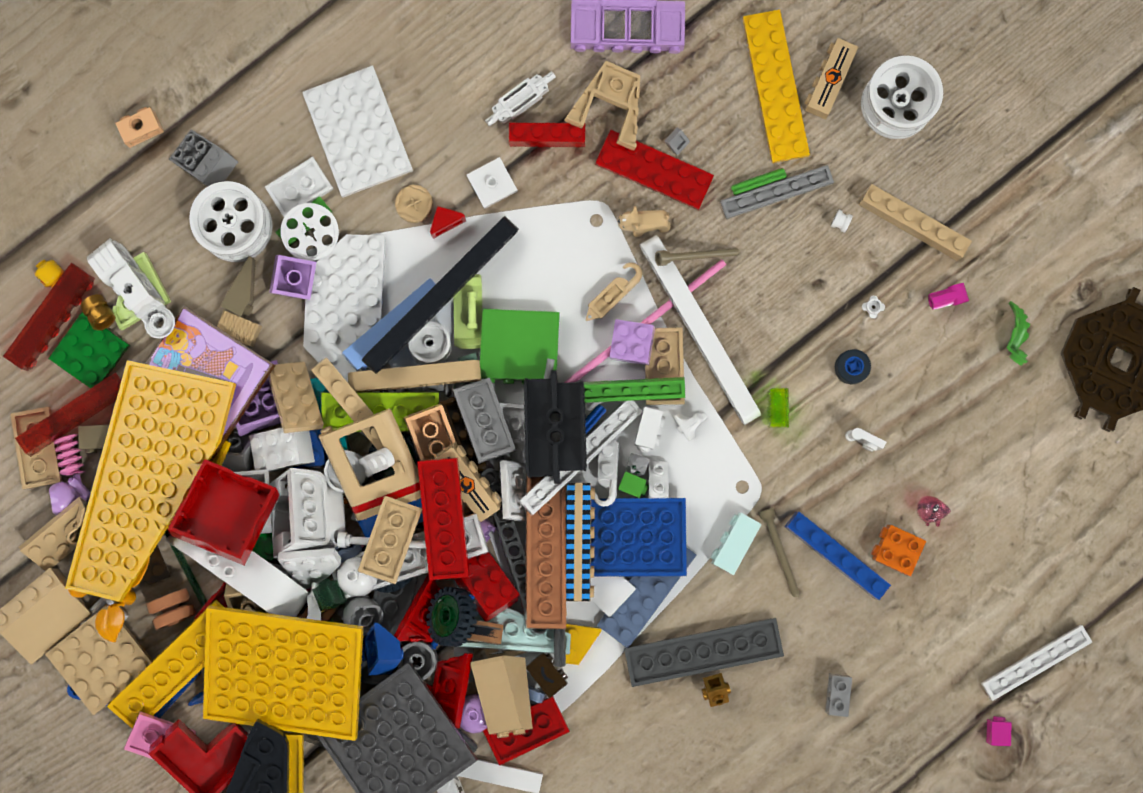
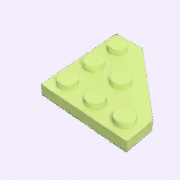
M142 252L133 259L138 264L140 270L147 276L165 301L164 305L169 304L171 300L147 253ZM118 296L116 306H113L112 309L120 330H124L141 320L136 317L135 312L125 307L122 296Z

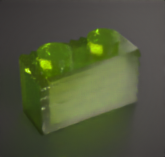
M771 388L767 391V401H769L767 403L769 405L767 407L769 409L767 411V416H769L767 418L769 420L767 427L788 428L789 389Z

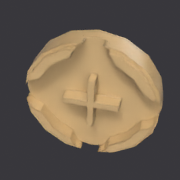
M409 185L399 191L396 196L395 207L402 219L410 223H418L424 221L431 214L433 200L427 189L419 185Z

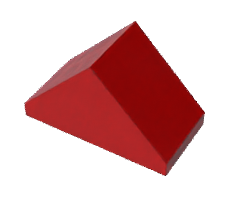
M437 206L430 229L432 238L434 239L466 222L465 215Z

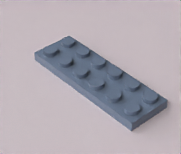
M686 547L688 568L697 555ZM681 576L632 577L629 583L636 590L611 617L604 614L597 626L626 648H629Z

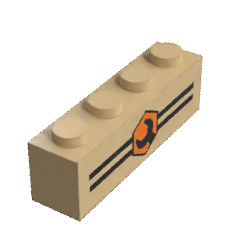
M837 38L835 44L831 42L827 53L830 55L827 60H823L819 69L822 73L820 77L816 76L812 87L815 88L813 94L809 93L804 104L807 105L805 111L826 120L858 46Z
M454 442L438 453L434 459L458 457L462 498L472 512L477 514L479 521L482 522L500 510L502 500L497 492L491 490L488 480L479 474L477 465L466 457L465 449Z

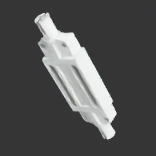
M550 71L543 78L538 74L531 79L527 78L498 100L499 103L492 107L494 114L485 120L490 127L498 120L505 124L542 99V96L549 91L547 83L556 78L554 73Z

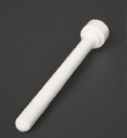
M339 532L337 546L338 548H347L351 544L367 545L370 537H353L348 532ZM411 540L409 548L426 549V543L421 540Z

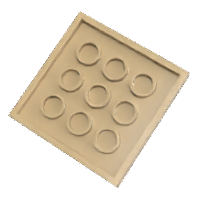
M109 604L104 606L102 609L108 610ZM98 612L45 654L92 715L97 714L107 706L153 661L125 624H123L115 643L100 636L95 627Z

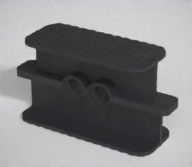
M551 370L550 379L524 378L525 466L527 477L554 476V484H560V471H586L587 468L584 382L558 383L557 370ZM553 413H559L561 415V418L558 422H552L550 420V416ZM554 432L561 434V439L557 442L551 440V435Z

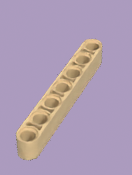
M480 360L381 369L377 374L372 370L348 373V384L355 392H375L481 380Z

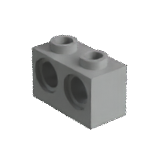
M829 673L825 712L828 715L849 716L852 677Z

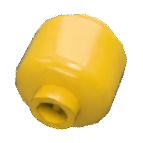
M44 259L36 265L35 276L44 287L55 288L64 280V271L56 261H46Z

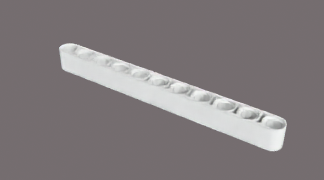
M655 235L639 244L651 268L741 422L746 425L761 416L760 410L674 262L671 261L666 266H657L655 262L656 251L666 250L659 237Z

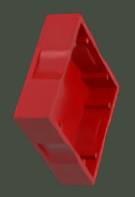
M204 459L191 483L190 491L185 500L180 504L168 527V531L175 538L245 566L280 495L276 487L251 477L238 475L226 467Z

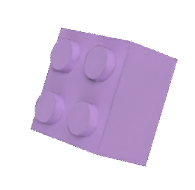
M615 319L609 358L616 361L649 365L655 326Z

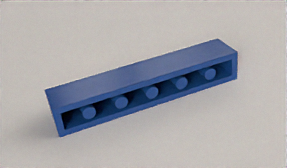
M795 512L784 526L875 600H880L891 586L802 513Z

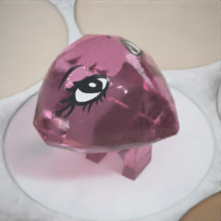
M932 496L922 497L917 505V514L925 522L926 526H929V523L935 522L936 527H939L941 520L951 512L943 501Z

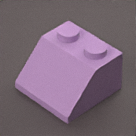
M276 255L269 293L310 300L317 262Z

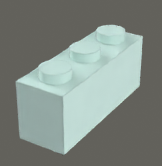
M743 513L734 514L729 523L732 526L728 532L725 531L720 539L722 542L719 549L715 548L711 555V559H713L712 564L732 575L735 574L762 525Z

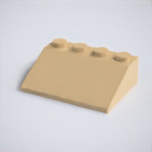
M47 569L0 609V634L30 664H34L78 627L81 622L92 615V612L81 598L73 597L68 589H65L67 579L59 569Z

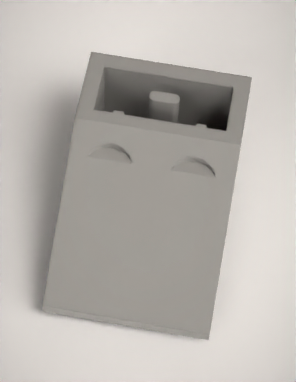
M192 129L169 158L170 161L207 187L218 182H224L238 163L226 151Z

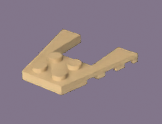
M605 61L564 121L582 128L593 97L599 98L627 110L617 144L634 151L637 146L640 75Z

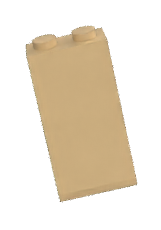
M498 656L471 662L489 734H497V738L509 737V733L512 732L513 735L525 734V730L533 729L525 658Z

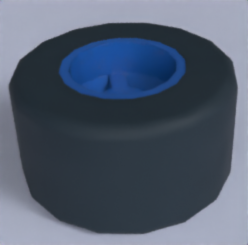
M847 350L836 359L834 366L835 374L843 383L850 385L858 384L870 374L871 361L867 354L861 350Z

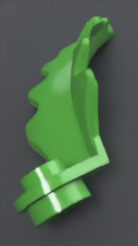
M1010 301L1008 304L1014 312L1015 325L1007 349L1012 353L1009 357L1022 366L1028 362L1026 359L1028 355L1019 347L1029 337L1027 329L1030 327V323L1026 322L1028 316L1024 314V310Z

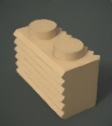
M225 310L217 325L219 329L247 347H254L262 329V326Z

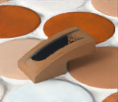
M477 621V624H473V627H475L474 632H470L472 634L471 638H467L468 641L500 645L503 625Z

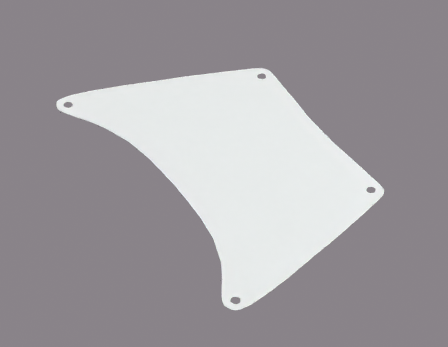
M579 201L466 217V222L434 239L430 233L432 224L371 234L385 236L383 318L428 279L431 278L437 284L506 216L519 230L477 273L482 277V312L483 309L560 312L557 358L558 383H564L611 346L615 319L640 323L658 309L642 275L640 282L602 319L586 321L589 309L588 304L614 279L620 277L629 282L636 274L635 269L632 267L623 269L626 263H636V260L611 209L600 201ZM594 214H599L603 218V223L599 227H594L590 223V218ZM317 248L307 250L306 254L308 256L316 255ZM452 298L430 320L441 324L450 335L452 351L445 363L457 362V358L475 352L477 359L480 360L481 348L461 349L454 346V304ZM661 316L651 323L655 328H667ZM408 343L388 362L391 366L396 362L401 367L419 365L411 356ZM608 357L577 382L645 379V365L611 360ZM685 360L684 405H646V400H633L642 411L644 407L663 411L662 416L665 417L663 428L659 427L657 434L661 435L659 445L654 446L653 450L649 449V452L638 450V446L634 445L642 413L614 438L619 443L616 498H637L618 490L624 472H627L626 467L631 453L650 459L649 461L668 462L669 498H686V547L697 555L687 568V576L680 577L638 636L711 558L715 548L719 549L722 544L720 539L725 531L728 532L732 526L729 523L734 514L743 513L747 516L756 505L762 491L761 483L754 470L694 378ZM495 380V383H492L499 403L525 405L522 381H514V384H503V380ZM415 387L409 390L410 392H439V404L441 401L453 397L452 392L449 397H446L445 391L422 390V387ZM624 401L585 403V410L593 411L598 404L606 409L604 415L592 427V432ZM681 413L684 416L692 417L696 413H705L707 419L701 422L695 429V438L688 441L684 433H679L677 429L679 424L674 418L675 415ZM514 443L516 451L509 453L514 462H516L518 443ZM598 453L587 464L586 471L580 470L568 483H591V488H595L598 498L602 499L609 497V488L601 486L598 482ZM490 460L485 461L486 469H494ZM648 466L645 474L642 476H638L640 478L647 480L646 485H649ZM488 474L484 476L489 483L494 482V477L492 475ZM741 480L746 481L749 485L748 491L744 494L736 490V484ZM648 489L645 496L641 495L640 498H648ZM502 510L496 513L497 517L503 519ZM492 516L486 518L489 522H491L494 525ZM514 521L526 555V522ZM510 529L502 531L503 535L507 538L513 536ZM495 530L494 533L491 531L488 535L491 537L490 540L500 568L515 587L497 531ZM516 547L509 548L510 555H519ZM517 565L515 572L523 575L525 569L523 566ZM632 577L624 578L629 582ZM526 584L521 585V590L526 593ZM518 599L515 604L510 606V609L524 615L520 600ZM592 600L591 602L566 601V624L600 628L597 624L605 613ZM601 629V633L579 665L566 664L564 667H557L558 670L562 668L568 676L566 679L568 684L553 695L561 713L602 676L624 652L626 647ZM526 652L515 657L525 658L527 665L541 653ZM527 671L528 685L544 692ZM530 700V704H536V703H537V702H534V701Z

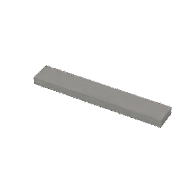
M826 165L721 200L720 203L725 218L729 219L831 185L834 181L830 169Z

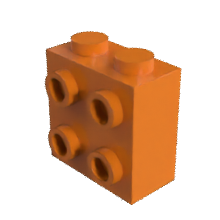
M893 525L883 527L879 534L880 542L874 546L871 555H873L872 560L906 576H911L926 540Z

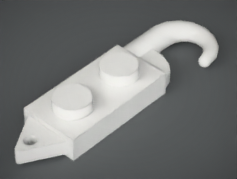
M615 439L599 452L598 482L601 486L609 488V497L607 500L601 501L595 493L594 500L603 507L611 505L617 496L619 443Z

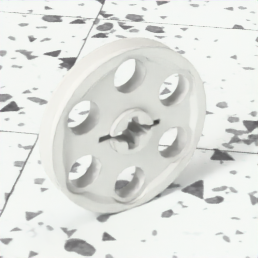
M303 203L293 207L285 215L281 224V238L284 246L292 255L299 259L308 261L321 259L334 249L338 241L339 229L335 217L328 209L315 203ZM304 208H312L313 216L311 218L303 216L302 211ZM327 215L330 217L331 223L329 226H322L320 224L322 216ZM295 218L298 225L295 229L287 227L288 219ZM303 222L310 229H315L313 231V234L317 241H315L313 237H311L310 235L305 236L304 233H306V229L303 225ZM328 234L332 236L333 241L330 245L326 246L322 243V237ZM296 237L299 239L300 244L297 248L289 246L288 241L290 238ZM310 245L317 248V253L314 256L306 254V248Z

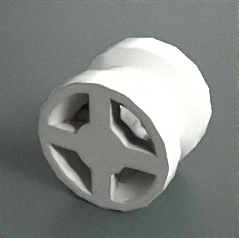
M839 209L831 223V227H837L841 232L845 233L853 215H846Z

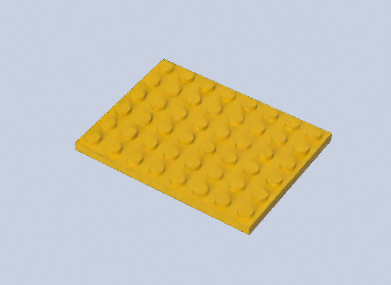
M209 605L206 608L203 719L254 726L256 720L260 719L278 730L356 741L358 737L364 626Z

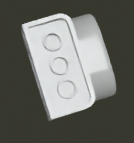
M290 468L269 484L276 487L280 495L271 512L273 558H278V553L337 547L338 533L345 532L344 499L342 492L335 491L328 485L324 474L314 470Z

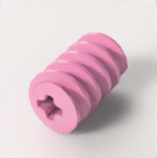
M78 434L66 435L54 440L55 445H60L55 448V452L61 453L56 458L63 460L58 463V467L64 468L59 471L61 475L71 476L85 473V471L79 470L80 467L84 466V463L77 462L82 458V456L76 455L77 452L81 451L79 448H75L79 441L73 440Z

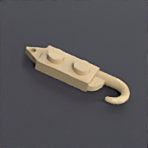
M630 262L623 266V269L628 267L634 268L636 271L635 276L629 282L620 277L614 279L588 304L589 309L586 321L602 319L640 282L642 269L639 265Z

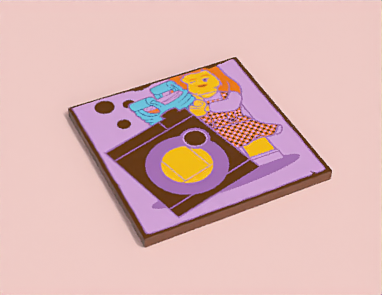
M185 306L175 319L173 331L170 335L162 338L145 363L236 384L222 441L209 460L211 462L276 366Z

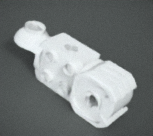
M109 238L87 256L88 263L107 286L112 287L116 294L123 297L125 307L135 312L136 317L143 321L145 329L151 337L164 338L170 335L175 326V318L172 312L165 307V301L147 276L140 270L127 249L121 243ZM164 320L163 326L159 327L160 321Z

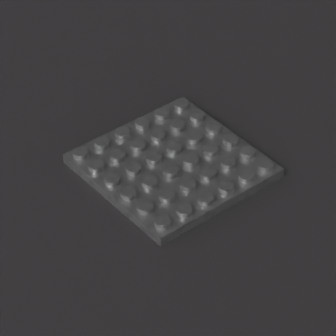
M410 662L360 698L358 737L356 741L317 735L356 793H434L478 760Z

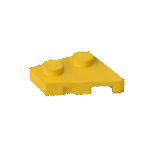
M566 624L565 632L571 634L570 654H566V664H580L601 633V628Z

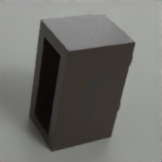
M541 653L526 665L527 671L549 699L568 684L566 680L568 678L567 674L562 668L558 670L554 666V658L550 653L547 655L546 653Z

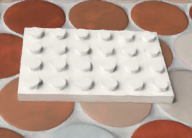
M373 66L302 92L342 198L413 171Z

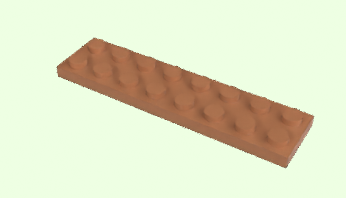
M526 474V494L545 476L528 478ZM566 485L534 515H531L526 510V629H566Z

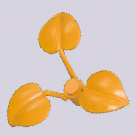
M150 557L123 601L109 605L108 610L102 609L98 612L95 627L104 639L116 642L125 619L124 611L118 606L124 607L135 602L136 593L131 589L142 580ZM68 589L69 593L76 598H82L87 595Z

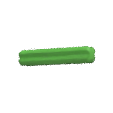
M784 168L734 184L731 187L734 195H738L785 179L786 172Z

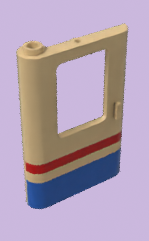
M390 408L340 428L328 426L321 430V434L318 437L365 537H370L384 496L422 508L418 469ZM373 426L383 447L387 448L394 457L395 463L392 467L395 474L362 486L359 484L340 438ZM421 512V514H420V517H419V520H418V523H417V524L423 522V513H422V512Z

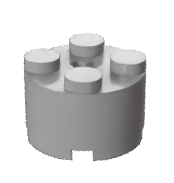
M422 641L410 642L403 647L404 656L398 664V670L410 662L422 680L431 676L437 667L438 655L430 643ZM414 656L416 658L421 657L422 660L420 662L422 665L420 663L414 664Z

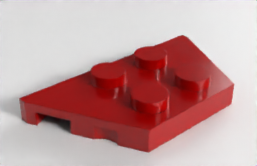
M429 573L394 634V637L400 642L433 641L430 637L431 634L428 633L430 626H427V621H429V618L426 617L427 614H430L428 607L432 606L430 603L431 599H435V593H439L441 588L437 586L435 580H429Z
M464 653L458 657L439 661L436 667L432 694L456 728H460L473 653Z

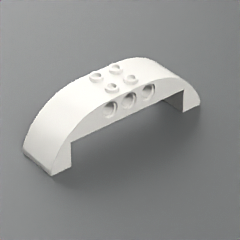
M171 534L165 540L269 614L296 617L307 603V596L310 595L308 591L253 551L244 566L175 538Z

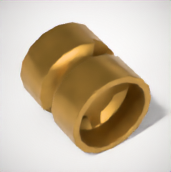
M91 295L81 303L80 308L94 330H104L115 322L116 317L102 295Z

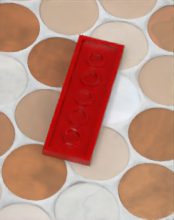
M610 130L596 160V166L699 211L714 177L713 174L636 141L637 146L633 151L617 144L620 133Z
M458 457L417 461L429 580L469 577Z

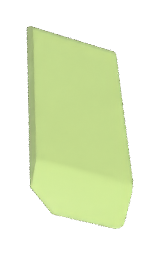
M476 274L453 297L454 346L461 349L481 348L482 277L480 274Z

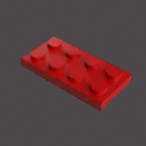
M554 696L543 700L542 703L530 706L533 729L525 730V734L513 735L512 732L509 733V737L497 738V734H489L488 728L483 730L499 766L570 732Z

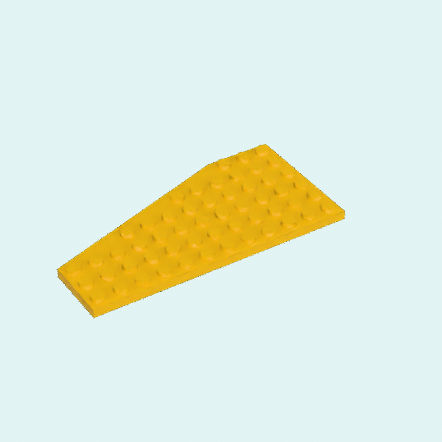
M127 360L65 589L118 602L123 601L172 522L180 504L187 497L191 483L204 459L209 461L221 443L236 388L235 383Z

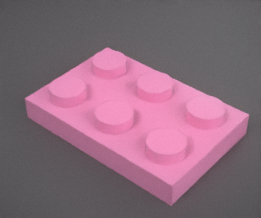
M139 712L124 750L153 759L148 755L150 745L162 734L165 735L166 730L174 723Z

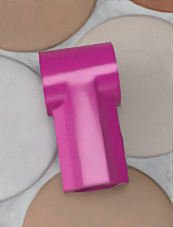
M964 283L952 285L945 290L928 294V301L932 310L949 305L955 306L969 301Z

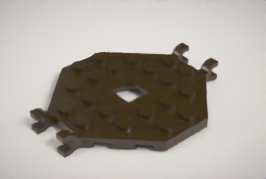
M1135 287L1128 289L1125 301L1075 319L1060 353L1080 401V406L1077 408L1074 417L1080 420L1082 418L1086 419L1089 408L1109 416L1102 427L1107 432L1115 430L1118 419L1143 410V306L1135 303L1141 291ZM1116 348L1133 355L1126 371L1111 365V359Z

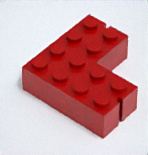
M178 719L166 730L165 735L162 734L150 745L148 755L189 793H220L230 784L247 740L248 732L240 724L230 723L206 745Z

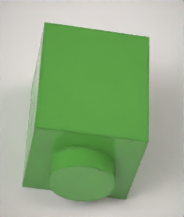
M625 471L618 490L640 498L641 495L645 496L649 485H646L647 480Z

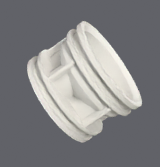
M898 56L887 60L876 70L862 93L861 110L866 123L877 134L889 139H905L917 134L934 117L941 106L943 99L941 79L937 71L929 63L918 57ZM896 77H904L907 80V86L905 88H898L895 83ZM877 88H885L888 91V97L885 99L879 97ZM912 92H922L924 100L921 102L913 101L911 98ZM899 98L902 99V101H901L900 103H898V102L896 101V100H898ZM883 109H890L893 112V118L889 117ZM905 111H912L916 118L913 121L906 120L903 113Z
M224 181L212 184L202 190L192 204L189 219L194 237L204 248L222 260L243 262L247 260L248 256L254 258L266 248L270 241L273 224L268 208L253 191L240 183ZM224 200V209L215 211L214 207ZM247 201L248 207L246 210L239 212L235 209L237 202ZM229 217L232 218V220L230 221V222H231L230 224L227 223V222L229 221ZM215 220L217 222V229L214 232H207L208 222ZM252 221L254 229L250 233H244L241 229L243 222ZM227 233H232L235 236V242L231 246H225L223 238Z

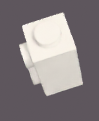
M647 407L643 408L634 444L638 446V450L649 452V449L653 450L654 446L659 445L661 435L657 434L659 427L663 428L665 417L662 416L663 411Z

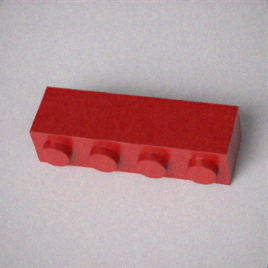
M509 123L510 147H585V123L582 128L570 123Z

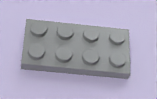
M490 378L453 390L478 463L516 451Z

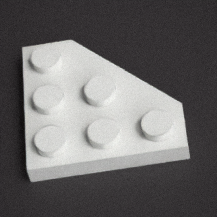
M335 548L280 552L277 559L291 578L304 589H309L311 583H319L320 585L341 564V557Z

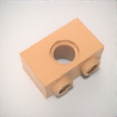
M150 107L141 108L136 114L120 118L119 122L115 123L124 143L129 148L164 132L156 113ZM139 122H143L142 127L136 130V125Z

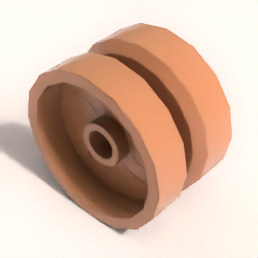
M187 588L146 604L149 614L163 613L152 620L155 630L176 625L185 621L186 618L197 614L193 604L180 606V604L190 599Z

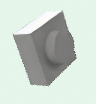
M676 128L665 140V143L676 155L690 142L679 128Z

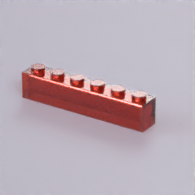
M70 263L3 357L21 370L29 371V369H32L37 364L36 359L39 355L47 350L50 340L55 338L60 332L59 328L63 322L65 323L69 320L73 308L82 302L84 293L92 288L95 278L77 265Z
M115 372L15 438L25 454L32 457L53 443L54 440L64 436L114 403L117 399L122 379Z

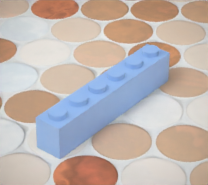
M431 278L342 352L344 358L356 371L359 369L364 371L368 368L361 361L362 358L436 285Z

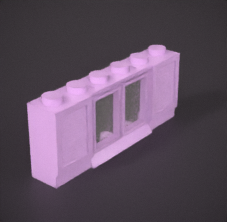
M572 0L571 49L577 52L592 49L594 52L612 50V52L620 53L623 50H631L633 53L669 51L671 54H677L684 50L685 1Z

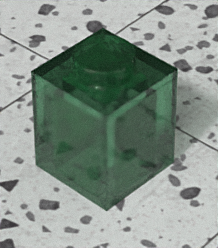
M324 579L318 583L319 586L312 589L320 611L334 609L347 601L337 580L330 581V579Z

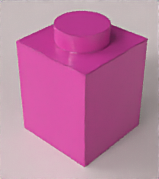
M993 716V719H987L986 743L994 746H1011L1012 722L1005 720V717Z

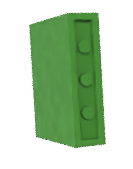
M483 309L480 353L481 379L490 378L491 383H495V380H503V384H514V381H522L523 385L524 378L544 379L547 358L555 360L553 370H557L560 312Z

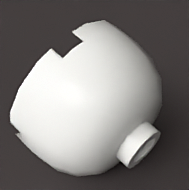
M353 557L345 560L337 571L339 587L351 596L369 594L377 583V578L358 572L362 557Z

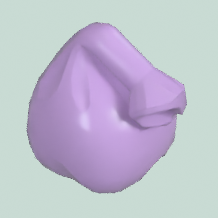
M80 474L72 475L68 479V483L58 482L49 488L52 512L55 515H58L79 496L86 502L90 498V491L82 483Z

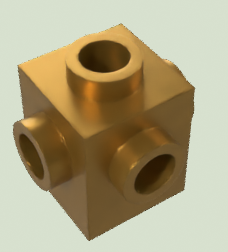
M722 673L703 678L705 688L701 690L704 700L709 701L710 707L720 706L729 702L728 694H731L728 682H724Z

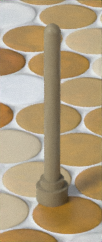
M734 248L670 254L666 250H660L655 253V262L657 266H666L671 261L738 256L740 251Z
M774 508L762 510L759 512L761 520L763 519L764 523H767L792 596L798 597L800 593L774 523V515H776Z

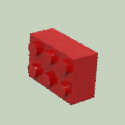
M489 552L468 560L469 577L453 578L461 589H465L475 596L473 603L477 605L476 610L484 622H488L515 604L520 596Z

